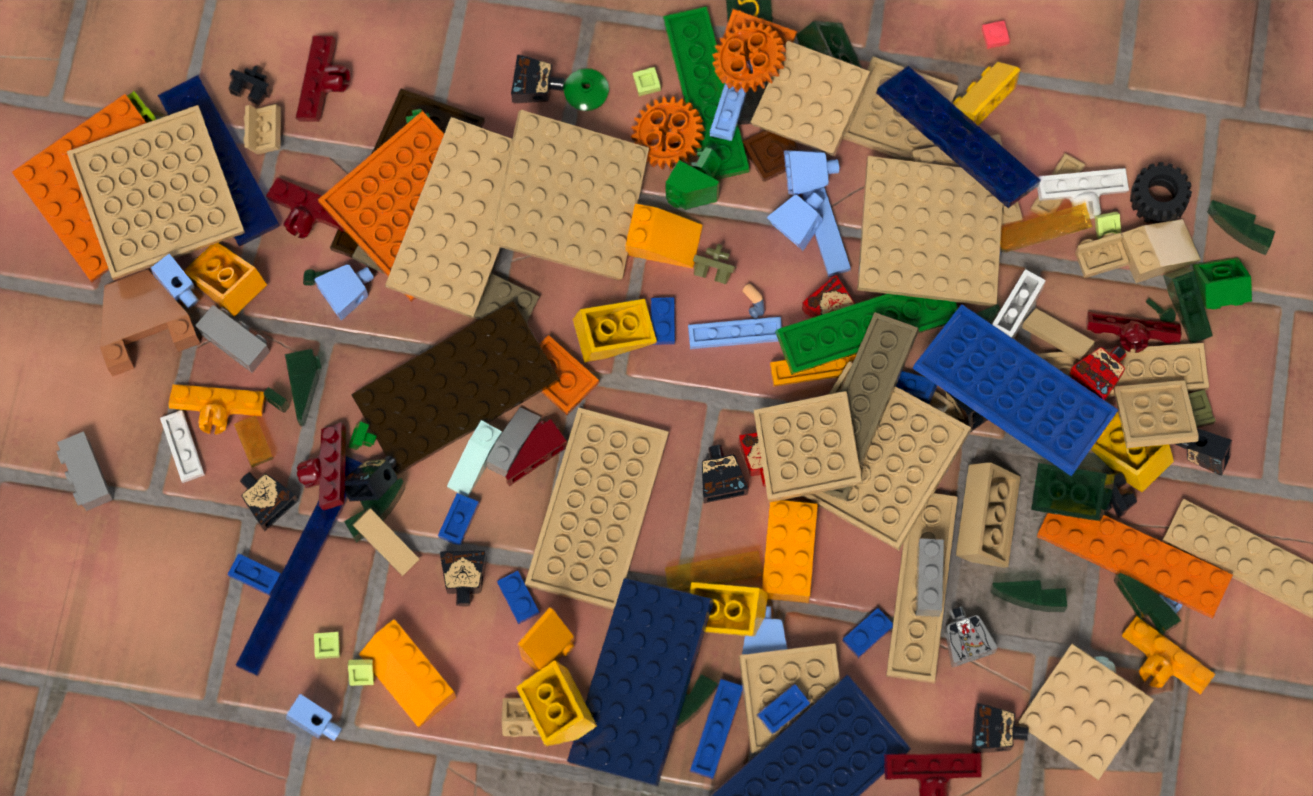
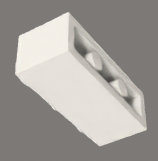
M1025 269L992 325L1014 339L1041 294L1046 280Z

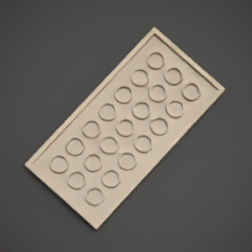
M452 117L450 118L385 284L386 288L474 319L501 248L490 245L512 144L511 138Z
M578 408L525 581L527 587L614 610L623 579H627L668 439V431Z

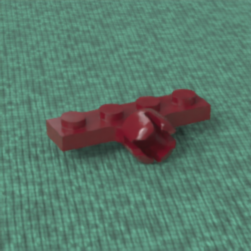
M334 36L312 37L295 117L299 122H320L325 95L329 92H345L350 86L349 84H343V82L351 81L350 71L344 65H332L336 38Z
M278 177L266 194L269 201L291 209L283 224L286 230L293 236L300 233L298 238L304 239L308 237L314 225L318 222L346 232L318 202V199L322 197L321 195Z
M1096 312L1087 313V330L1097 334L1105 332L1119 336L1122 347L1128 352H1131V349H1134L1135 353L1143 351L1147 348L1149 339H1157L1165 343H1180L1181 324Z
M342 422L321 429L319 456L301 461L297 466L298 479L300 483L304 484L305 488L319 486V506L323 510L342 505L345 500L346 427Z
M981 753L884 755L885 779H915L919 783V796H949L948 783L950 779L982 778Z

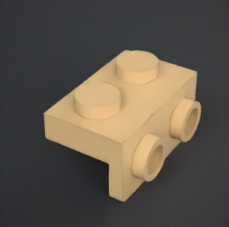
M276 104L258 109L251 105L245 106V148L257 155L280 150L281 107Z
M1107 233L1101 239L1095 241L1087 239L1079 244L1075 255L1084 278L1129 264L1121 242L1123 239L1122 233Z

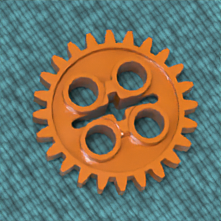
M751 22L750 27L743 23L740 30L734 26V33L727 31L728 38H720L722 46H715L718 52L713 54L715 73L722 83H725L729 89L734 87L736 92L741 87L745 93H747L749 87H752L753 91L756 92L757 85L764 89V82L768 81L772 84V75L779 77L777 69L784 68L781 63L786 60L783 54L786 52L783 46L784 42L777 31H773L771 26L765 28L763 23H760L758 27H756L754 22ZM747 40H748V48H749V50H750V52H751L750 54H748V50H747V48H746V41H747ZM749 58H750L751 65H752V67H753V73H752V74H751V67H750V65H749V63H748Z
M672 96L670 102H668L666 97H663L662 103L654 99L653 107L647 103L646 107L648 110L646 112L639 110L642 117L634 118L638 125L631 126V129L635 132V134L631 135L632 140L636 141L634 143L649 148L646 163L650 161L652 167H655L658 163L660 169L663 170L665 164L672 169L673 163H678L679 160L684 159L686 162H690L688 155L696 156L693 149L701 148L702 146L698 140H704V136L700 132L705 131L703 125H700L703 120L698 116L699 112L697 109H693L690 102L685 105V101L682 98L677 103L674 96ZM658 118H663L660 124H655ZM685 120L682 126L676 127L679 121ZM659 139L656 145L650 146L653 140ZM675 142H681L679 147L672 148Z

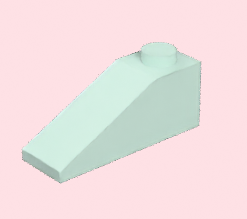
M482 420L480 421L447 485L448 488L469 497L486 469V460L502 431Z

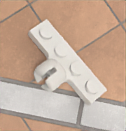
M1125 168L1038 176L1036 178L1039 201L1069 199L1072 204L1073 216L1077 220H1083V217L1089 220L1101 214L1100 195L1126 193L1129 191Z

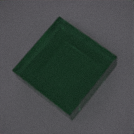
M269 387L265 390L263 394L268 403L282 413L289 409V403L284 397Z

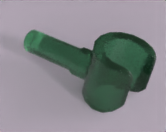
M308 269L304 272L303 284L305 286H313L316 284L315 278L334 269L320 272Z
M1150 298L1146 301L1159 314L1161 321L1171 323L1176 320V312L1173 308L1170 307L1163 310Z

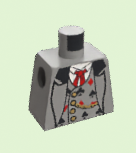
M963 606L949 611L954 623L946 626L945 636L952 668L995 654L997 646L978 615L967 618Z

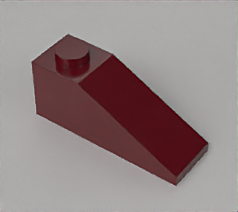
M551 419L547 422L541 421L534 426L533 431L528 436L505 476L509 487L566 449L567 441Z

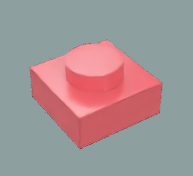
M1005 21L982 25L987 49L1009 44L1010 39Z

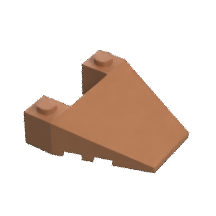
M148 269L104 286L100 349L107 369L112 376L134 369L126 346L127 344L169 329L178 352L200 344L188 313Z

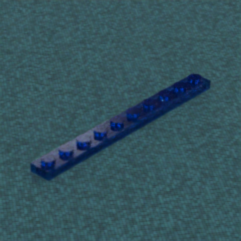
M346 456L345 477L363 463ZM346 494L344 504L327 510H323L319 506L318 501L235 665L237 668L257 677L259 676L348 499Z

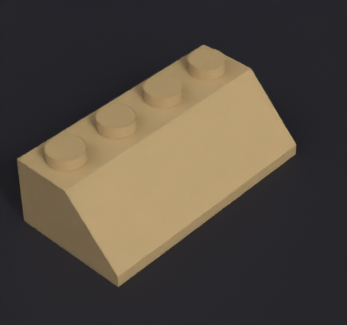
M991 462L971 464L968 467L956 556L972 563L1007 568L1011 551L1020 476Z

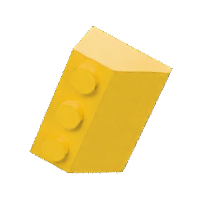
M997 62L993 67L988 66L982 73V78L978 82L974 81L970 84L963 98L959 96L952 103L950 117L971 134L1016 88L1021 69Z
M691 582L690 594L711 598L714 601L705 632L755 637L765 618L768 593L760 588Z
M556 660L516 687L546 746L577 740L597 726L569 670Z

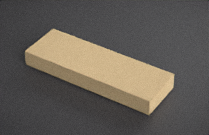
M1065 153L1052 175L1080 173L1085 164ZM1038 196L1030 211L1051 221L1064 199L1039 201Z
M1037 308L1023 322V329L1079 361L1087 356L1095 344V341Z
M370 508L353 524L358 532L402 576L419 560L406 544Z

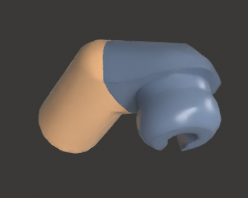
M751 284L746 285L743 288V293L753 303V307L749 308V314L752 318L757 319L759 316H763L765 312L763 296Z

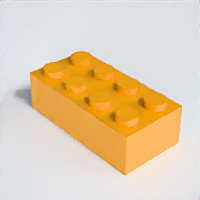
M782 500L770 502L762 590L768 593L767 599L809 603L818 504Z

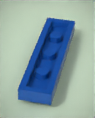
M720 679L690 772L714 779L743 686Z

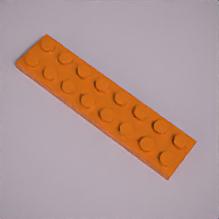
M1058 493L1037 534V537L1211 619H1213L1233 574Z

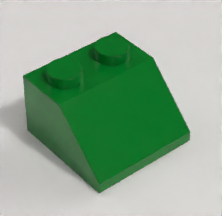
M680 160L665 182L666 200L675 208L681 207L687 210L715 203L719 199V181Z
M1238 257L1193 265L1199 297L1206 309L1215 310L1220 309L1222 306H1240L1246 302H1252L1251 275Z

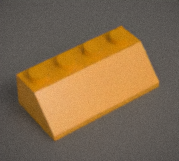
M395 619L378 631L359 653L363 660L373 659L374 674L418 728L456 698L451 687Z

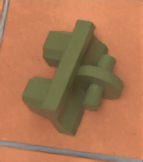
M721 244L717 245L716 250L707 248L706 254L714 256L713 259L694 255L693 259L696 262L694 275L706 278L711 266L718 269L714 281L723 284L728 283L731 274L736 271V266L719 262L720 258L728 261L730 254L722 252L723 245Z

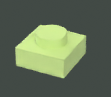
M655 67L633 73V79L639 96L661 91Z
M1118 212L1095 216L1096 237L1098 239H1101L1107 233H1121L1120 214Z
M338 632L314 634L316 659L340 658Z
M373 659L348 660L350 686L374 685Z

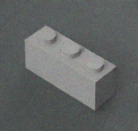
M212 305L195 325L199 334L253 373L270 353L266 345L268 342L261 335L256 334L254 336L250 333V328L239 320L238 323L231 318L232 315L223 307L218 309Z
M84 431L57 442L60 450L56 452L61 464L65 463L68 471L65 472L69 484H74L76 492L73 493L77 505H82L88 511L112 501L113 498L89 438Z
M919 539L917 546L916 616L940 617L942 612L944 540Z

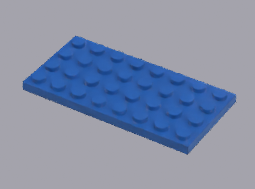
M962 304L913 367L914 370L1070 476L1073 475L1118 412L1117 408Z

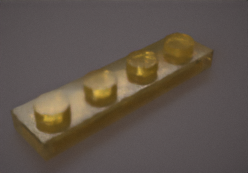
M1084 203L1001 228L1000 245L1002 252H1010L1093 227L1088 207Z
M758 550L665 567L668 589L681 591L690 589L691 582L719 584L763 576V570Z

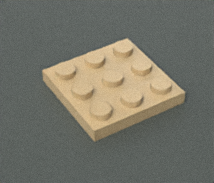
M1185 380L1114 387V396L1126 448L1198 442L1199 435Z

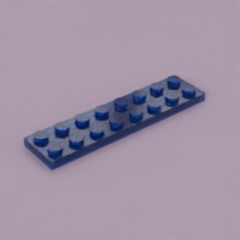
M906 67L877 88V95L1008 209L1039 186L1041 179L911 67Z
M197 75L159 94L158 98L168 115L197 105L199 106L245 232L234 237L238 246L240 247L280 226L278 220L200 77Z

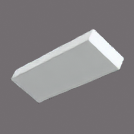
M183 410L160 417L181 482L185 483L204 476L205 474Z

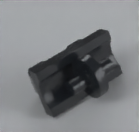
M255 65L252 70L245 68L244 73L234 69L231 70L229 74L231 77L229 92L232 95L241 97L244 89L250 90L248 100L260 105L265 97L270 98L272 91L269 90V83L265 82L267 76L261 74V66Z
M1108 471L1102 474V478L1099 479L1102 487L1096 489L1099 497L1094 500L1096 506L1103 504L1106 511L1113 508L1117 517H1122L1128 509L1137 503V499L1131 491L1124 495L1120 494L1118 488L1127 483L1122 472L1110 475Z

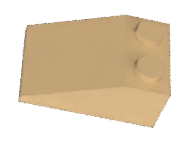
M1183 219L1144 225L1122 233L1123 239L1121 242L1128 257V266L1135 283L1201 260Z

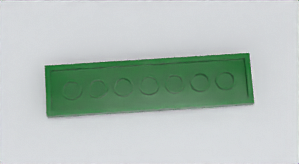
M707 6L663 16L685 105L690 102L693 109H697L699 112L698 116L703 120L700 125H703L705 131L700 132L704 136V140H698L702 147L696 148L697 153L703 152L705 147L712 148L723 162L714 176L716 180L749 173L750 169L738 123L732 141L710 136V130L725 83L721 82L713 66L715 61L713 54L718 52L715 48L717 44Z
M885 294L779 328L775 333L791 375L857 354L874 313L915 326L919 329V334L946 325L958 310L956 302Z

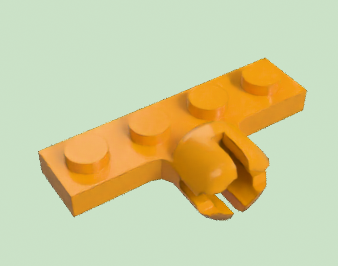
M857 354L791 375L786 360L770 362L773 387L840 377L848 362L853 363Z
M173 384L168 404L169 409L199 411V428L204 433L211 434L213 425H216L214 434L218 435L226 430L228 417L231 414L262 416L266 393L261 391Z
M1137 616L1122 634L1123 638L1146 654L1147 660L1140 668L1139 673L1144 682L1150 675L1155 677L1149 684L1151 687L1161 688L1171 676H1175L1201 695L1215 676L1212 671Z

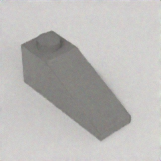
M520 407L486 460L488 469L505 477L541 417Z

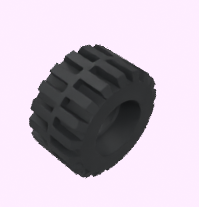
M1158 162L1157 166L1154 163L1150 164L1148 169L1143 168L1140 174L1137 175L1130 192V202H1133L1131 206L1133 211L1138 210L1136 215L1139 218L1142 216L1145 218L1144 222L1149 223V221H1153V224L1174 221L1183 215L1190 201L1192 191L1190 190L1191 182H1186L1188 176L1186 173L1182 175V169L1179 167L1174 169L1172 168L1173 164L1168 163L1167 166H1164V162ZM1154 186L1164 187L1170 191L1173 200L1159 202L1150 195L1148 189Z

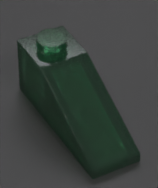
M1184 267L1163 275L1169 297L1189 342L1193 344L1212 337V331L1194 271Z
M313 349L285 354L296 417L300 427L305 426L319 380L318 370L322 369L319 355L315 356Z

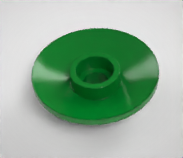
M580 69L573 72L567 78L564 85V95L567 102L573 108L580 111H592L599 108L605 103L609 94V85L606 78L600 72L593 69ZM584 84L590 85L588 89L582 88Z

